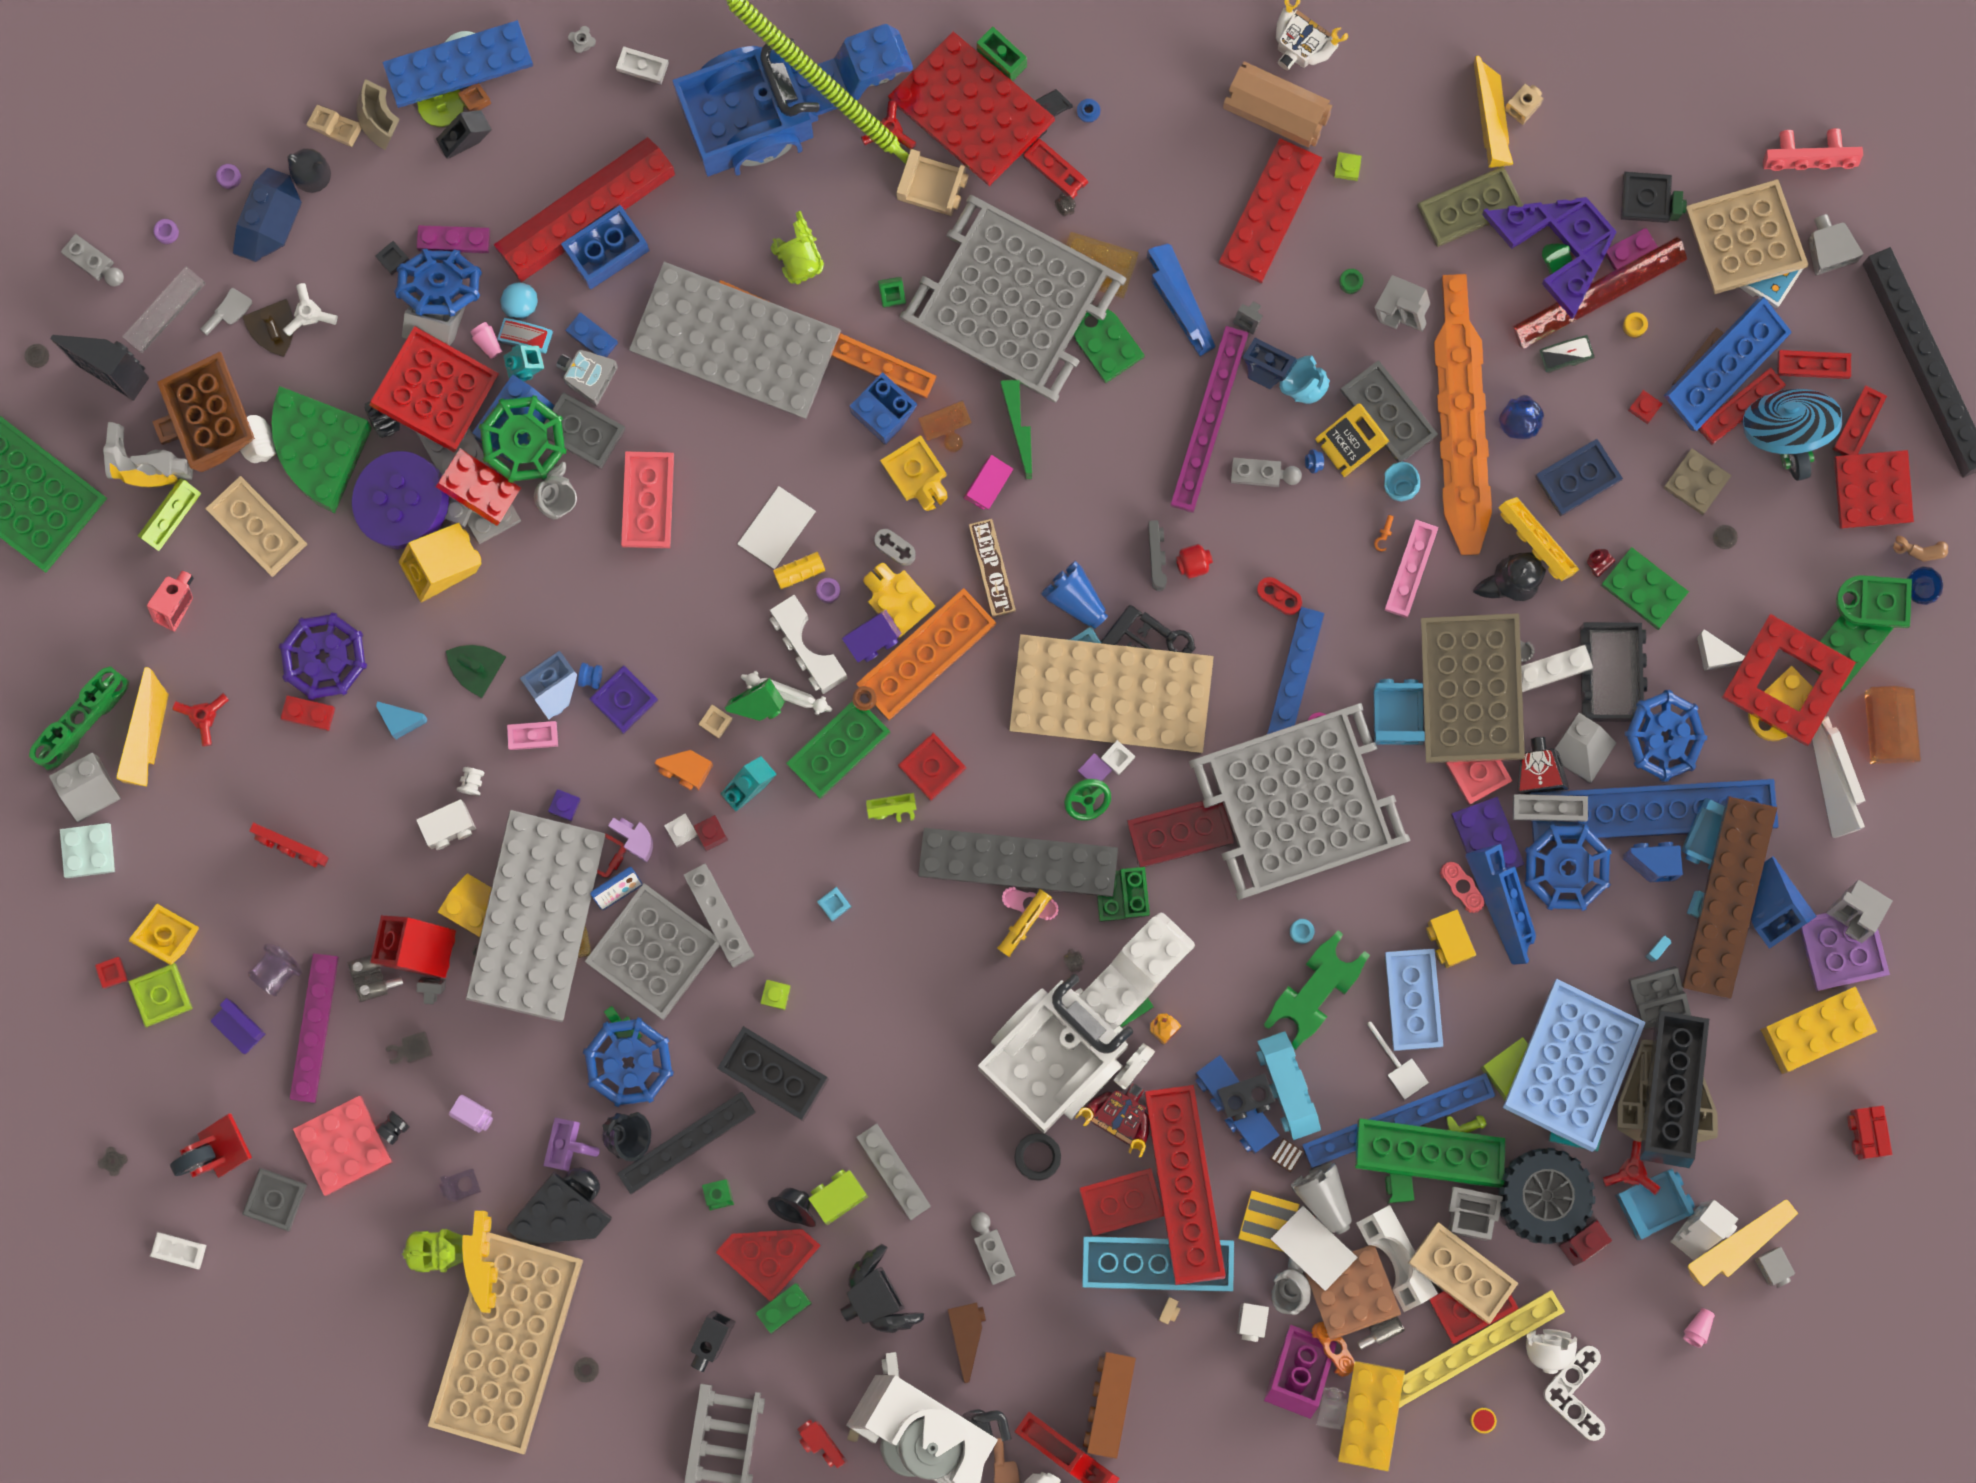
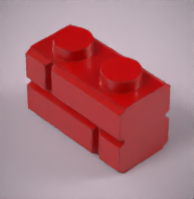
M1884 1105L1851 1110V1115L1847 1117L1849 1129L1854 1131L1855 1140H1852L1854 1155H1858L1859 1160L1893 1155Z

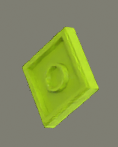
M176 963L128 981L145 1027L152 1026L193 1009Z

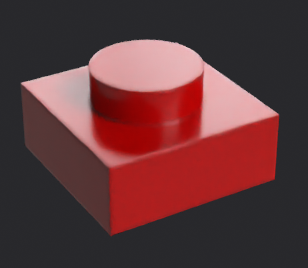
M1643 390L1628 411L1648 425L1663 403Z
M120 957L95 965L102 988L104 989L128 981Z

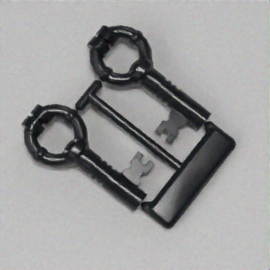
M1132 605L1127 606L1101 641V644L1117 645L1123 635L1126 634L1144 648L1153 649L1128 631L1135 619L1141 616L1140 620L1144 624L1137 633L1140 634L1142 632L1143 638L1148 634L1147 631L1152 628L1166 638L1169 651L1180 652L1174 649L1172 644L1177 636H1184L1188 640L1181 653L1192 654L1196 648L1194 646V639L1189 632L1185 630L1171 631L1148 613L1144 612L1142 615V612ZM1129 642L1127 646L1132 647V643Z

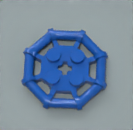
M425 248L422 249L420 254L404 264H399L397 267V288L394 293L398 299H402L412 307L417 315L440 314L452 317L455 316L457 311L472 301H477L480 297L478 290L479 278L482 274L481 269L464 258L459 250L431 251ZM436 260H443V263H437ZM455 264H458L463 269H459ZM408 276L414 277L412 283L407 284ZM470 278L469 287L462 284L463 279ZM435 279L438 281L443 280L441 283L434 282ZM416 292L422 297L421 300L418 301L410 293ZM458 294L464 295L455 302H451V299Z
M1664 690L1662 694L1644 701L1639 700L1636 703L1637 708L1629 728L1625 731V736L1628 738L1635 760L1634 766L1637 769L1641 768L1653 774L1662 782H1668L1670 778L1684 772L1693 771L1696 768V761L1703 744L1707 740V735L1704 733L1697 711L1698 706L1695 703L1691 704L1678 697L1671 690ZM1662 704L1661 711L1652 714L1650 708ZM1671 704L1684 711L1680 715L1672 712ZM1643 717H1645L1646 719L1641 729V732H1638ZM1688 717L1690 718L1695 735H1690V726L1685 721ZM1668 731L1669 738L1664 742V737L1661 733ZM1638 737H1640L1641 741H1644L1645 746H1646V747H1643V748H1644V752H1643V753H1642V750H1641V746H1640ZM1689 740H1694V743L1687 757L1684 754L1685 749L1688 745ZM1653 757L1658 760L1659 767L1649 762L1648 759ZM1673 759H1678L1681 764L1668 768L1669 761Z
M1585 824L1583 826L1549 825V829L1530 847L1525 849V852H1527L1525 887L1528 886L1549 910L1581 909V911H1584L1599 894L1611 885L1609 883L1611 849H1607L1589 830V826ZM1560 836H1578L1576 843H1562ZM1554 838L1556 845L1546 855L1540 853L1539 851ZM1584 840L1598 853L1590 855L1582 847ZM1536 857L1543 859V874L1537 877ZM1600 859L1599 878L1593 876L1594 861ZM1566 861H1570V864L1575 866V869L1570 870L1568 875L1565 870H1562V865H1565ZM1546 880L1555 889L1553 895L1550 896L1539 882ZM1590 881L1597 883L1582 897L1581 890ZM1560 893H1575L1577 899L1558 898Z
M639 1017L634 1020L613 1023L606 1021L602 1024L603 1027L588 1047L583 1049L589 1088L593 1087L613 1102L616 1107L640 1102H653L656 1094L669 1077H672L674 1074L671 1067L668 1037H663ZM634 1029L633 1036L618 1038L615 1032ZM639 1031L655 1043L651 1046L638 1038ZM610 1036L613 1042L605 1052L598 1051L605 1039ZM658 1048L661 1067L654 1065L652 1051ZM632 1056L635 1066L624 1067L622 1058ZM595 1057L603 1059L604 1073L599 1076ZM652 1071L660 1073L648 1089L645 1084L646 1079ZM608 1078L618 1085V1094L601 1081ZM640 1086L643 1091L641 1093L623 1095L624 1088Z

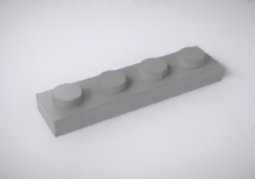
M878 1124L857 1136V1139L910 1220L931 1207Z

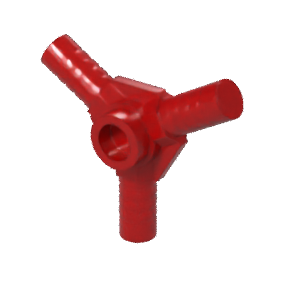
M888 101L887 116L880 123L898 138V142L911 150L915 147L916 142L903 133V129L898 119H896V101ZM867 135L861 137L864 146L874 142Z
M222 693L210 704L202 703L193 707L176 701L172 710L189 716L195 727L200 729L202 746H210L212 742L209 727H212L217 714L216 711L227 703L229 699Z
M1633 1141L1631 1157L1619 1168V1172L1602 1178L1605 1187L1623 1181L1627 1184H1641L1654 1195L1660 1191L1661 1187L1647 1177L1648 1174L1643 1161L1639 1160L1641 1142Z

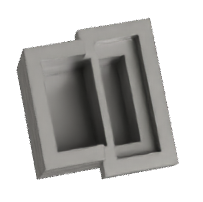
M1392 275L1375 306V311L1379 322L1397 329L1401 321L1402 324L1423 332L1427 324L1424 315L1430 306V300L1425 288Z
M1858 880L1829 907L1827 914L1848 926L1845 933L1863 943L1877 931L1893 900Z
M1452 1187L1448 1212H1451L1448 1230L1459 1236L1484 1241L1491 1240L1494 1222L1499 1221L1500 1202H1502L1503 1197Z

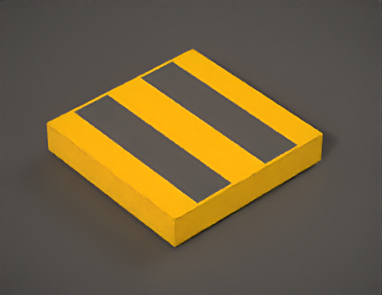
M1251 1191L1238 1239L1284 1252L1271 1238L1298 1211L1300 1204Z

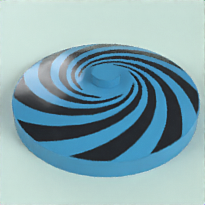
M1788 389L1765 395L1753 402L1747 408L1743 417L1744 434L1748 441L1762 450L1779 454H1797L1818 449L1831 442L1838 435L1842 427V412L1838 403L1826 394L1808 389Z

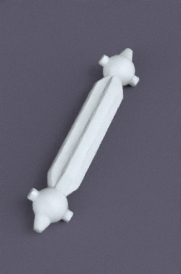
M757 671L748 675H741V678L748 685L747 689L768 679H760ZM771 680L784 700L804 708H813L816 715L823 712H831L832 708L827 705L824 696L816 700L811 694Z

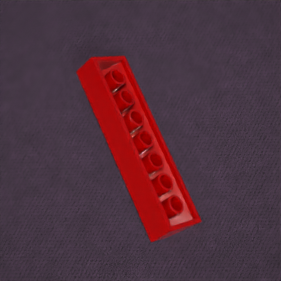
M647 137L493 245L519 281L523 282L565 252L561 243L619 205L626 210L675 175L673 165L661 149Z

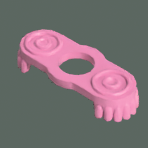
M1009 887L1003 892L1002 902H1004L1007 908L1023 913L1025 910L1023 907L1024 900L1029 897L1034 898L1036 893H1026L1017 890L1016 887ZM1051 899L1038 918L1046 921L1054 919L1058 915L1057 912H1059L1057 902Z

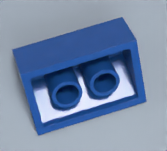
M621 205L561 243L574 267L590 290L650 251L646 240Z
M512 374L479 424L484 422L501 398L505 400L535 395L538 400L551 410H553L555 405L532 386ZM529 407L512 408L510 410L513 415L527 414ZM534 409L533 416L544 424L547 418ZM503 412L492 427L501 428L508 419L505 412ZM478 424L472 432V434L475 437V439L482 444L480 429H478ZM490 432L492 450L495 452L499 449L498 434ZM518 433L519 445L523 443L527 445L529 443L527 433L523 435ZM502 453L500 454L501 457L505 458L513 464V462L510 459H508L505 455H503Z

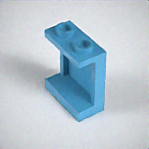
M1392 679L1379 680V683H1375L1373 687L1374 742L1376 745H1423L1425 742V731H1423V683H1418V680L1415 679L1404 680V683H1394Z
M1704 799L1681 849L1683 853L1687 854L1685 859L1698 865L1700 861L1708 863L1707 869L1710 870L1725 806L1710 799Z
M1673 1169L1666 1170L1650 1178L1661 1187L1656 1195L1641 1184L1615 1195L1637 1240H1642L1677 1221L1695 1214L1693 1208H1695L1694 1202L1689 1194L1685 1195L1681 1187L1684 1185L1683 1180L1678 1172L1674 1173Z

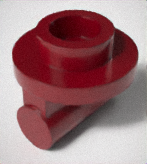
M1606 549L1594 550L1587 560L1588 566L1597 578L1616 562Z

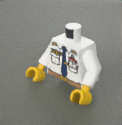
M1289 0L1284 1L1286 8H1283L1276 26V40L1279 42L1278 50L1283 53L1282 57L1278 60V64L1283 69L1288 71L1294 63L1305 68L1308 64L1315 65L1326 61L1337 49L1338 42L1347 40V33L1341 39L1337 36L1341 27L1335 28L1332 33H1329L1297 9L1293 12V9L1300 4V0H1297L1295 5H1291Z

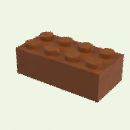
M1105 1352L1104 1357L1099 1356L1097 1371L1101 1372L1100 1382H1094L1092 1396L1097 1398L1095 1407L1090 1406L1087 1420L1092 1422L1090 1432L1085 1431L1083 1447H1087V1453L1118 1458L1136 1358Z

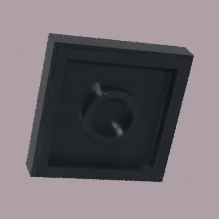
M1624 172L1621 220L1669 223L1672 175Z

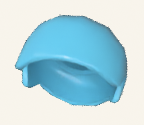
M520 282L507 286L500 299L501 310L509 318L524 319L526 316L528 317L535 311L538 303L537 293L534 288Z
M1406 462L1394 463L1385 471L1384 488L1393 500L1406 501L1412 499L1419 492L1420 476L1412 464Z

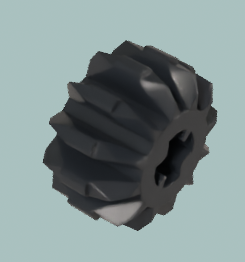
M371 400L365 403L364 408L379 437H389L395 434L394 432L400 430V423L369 406Z

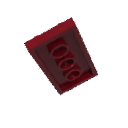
M1203 801L1127 820L1139 867H1148L1234 844L1223 802L1205 808Z

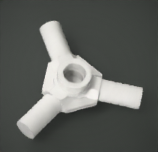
M305 283L296 285L300 302L297 304L294 320L283 329L288 336L293 334L301 325L306 326L318 321L333 325L337 323V315L321 312V309L312 300H309Z

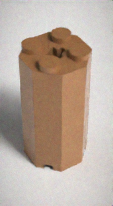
M1245 61L1242 67L1240 66L1229 88L1230 98L1226 97L1223 109L1308 148L1310 145L1316 146L1322 127L1326 126L1333 107L1330 104V100Z

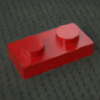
M287 695L280 719L329 731L335 707Z

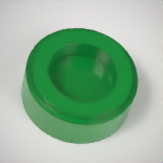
M1356 269L1345 270L1339 279L1340 288L1348 294H1355L1360 291L1364 282L1362 274Z

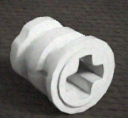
M463 767L464 776H461L460 779L462 785L457 787V791L472 796H480V792L477 790L478 787H481L482 781L480 779L484 776L485 772Z

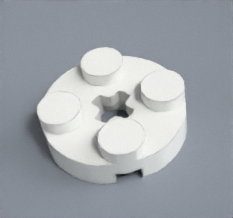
M1143 1043L1113 1081L1126 1090L1155 1051Z

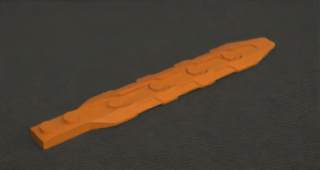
M1467 274L1443 275L1444 325L1434 341L1435 366L1438 369L1439 387L1437 405L1438 412L1440 413L1442 440L1440 441V458L1443 460L1444 488L1442 489L1443 511L1460 554L1479 555L1492 514L1491 487L1488 485L1487 469L1489 451L1488 440L1485 435L1484 418L1486 400L1485 393H1483L1481 367L1483 364L1482 339L1469 320Z

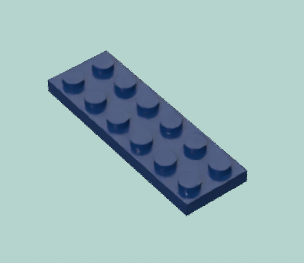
M518 20L382 62L398 108L533 66Z
M1759 297L1668 390L1664 397L1691 431H1697L1792 333L1766 298Z

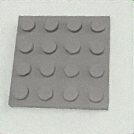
M644 883L585 962L664 1020L720 944L714 934Z

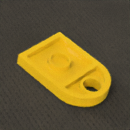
M1791 666L1764 692L1799 711L1812 686ZM1748 713L1750 727L1760 738L1768 741H1779L1788 736L1772 726L1768 731L1760 729L1758 725L1760 719Z

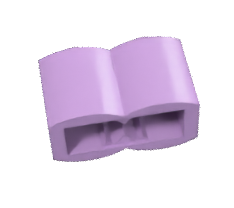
M464 1095L458 1097L449 1112L450 1117L478 1133L482 1130L486 1131L493 1121L490 1110Z

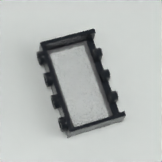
M1583 622L1580 626V646H1586L1593 669L1581 673L1582 715L1593 722H1631L1637 708L1636 703L1639 700L1644 701V692H1647L1648 682L1647 677H1643V668L1647 666V655L1643 653V644H1646V630H1642V623Z

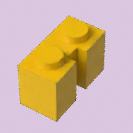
M1458 909L1431 919L1428 922L1429 927L1426 928L1429 939L1431 941L1435 940L1439 947L1435 952L1440 964L1444 963L1445 967L1448 968L1476 956Z

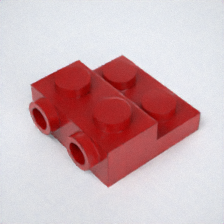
M808 1420L797 1429L802 1437L799 1442L807 1453L812 1451L816 1454L823 1449L825 1453L822 1456L830 1467L835 1465L837 1469L848 1462L819 1421L813 1423L811 1420Z

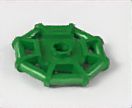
M535 395L524 398L499 399V403L478 427L481 432L483 462L491 465L506 477L510 483L521 480L546 479L549 471L567 451L564 445L562 416L554 413L538 400ZM529 407L527 414L513 415L510 410L512 408ZM534 409L547 418L549 422L543 424L533 416ZM503 412H505L508 419L501 428L492 427ZM553 426L555 445L548 444L547 428ZM490 432L498 434L499 449L495 452L492 450ZM518 433L521 435L524 433L528 434L527 440L529 443L527 445L525 443L518 444ZM546 449L552 450L551 455L541 466L538 461L540 456ZM502 453L513 462L512 469L498 460L496 456ZM533 462L536 468L533 470L517 471L521 463Z

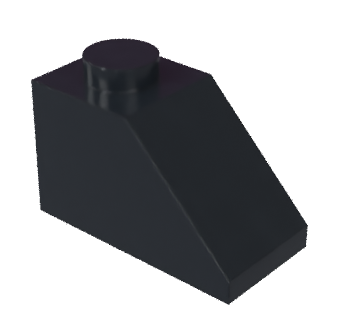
M481 110L460 112L436 140L446 159H449L479 144L492 129Z

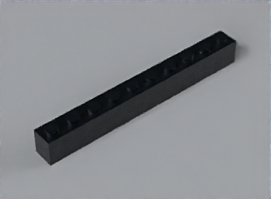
M1889 247L1869 255L1863 263L1865 271L1962 478L1976 473V427L1892 248Z

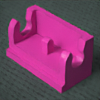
M993 455L989 456L963 499L982 510H989L1012 473L1013 468Z

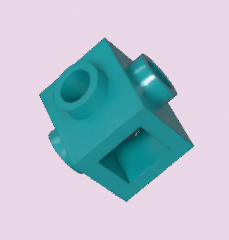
M517 345L512 347V351L503 356L508 378L513 374L522 381H528L533 378L534 374L544 369L539 346Z

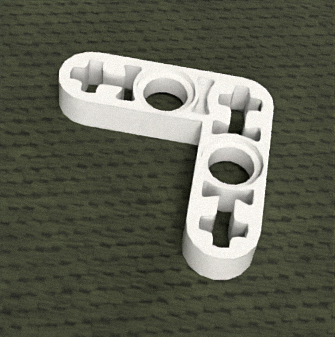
M1585 1346L1578 1350L1572 1363L1566 1368L1561 1369L1546 1386L1543 1396L1545 1401L1582 1436L1588 1440L1596 1441L1605 1434V1426L1595 1414L1573 1395L1574 1391L1598 1366L1601 1360L1600 1352L1595 1347ZM1592 1351L1594 1353L1592 1358L1595 1361L1593 1363L1587 1362L1583 1366V1368L1587 1369L1584 1373L1574 1362L1577 1360L1581 1364L1585 1359L1583 1353H1590ZM1571 1368L1577 1370L1579 1374V1379L1575 1383H1569L1565 1378V1373ZM1559 1388L1561 1390L1559 1395L1564 1400L1568 1396L1571 1398L1570 1401L1565 1403L1562 1410L1559 1408L1562 1403L1558 1399H1550L1552 1394L1549 1391L1551 1389L1557 1390ZM1573 1404L1578 1405L1581 1409V1415L1577 1419L1570 1418L1567 1413L1569 1406ZM1586 1414L1590 1416L1586 1421L1592 1425L1596 1423L1599 1425L1597 1427L1599 1432L1597 1435H1589L1590 1429L1582 1423L1581 1427L1577 1425L1584 1420Z

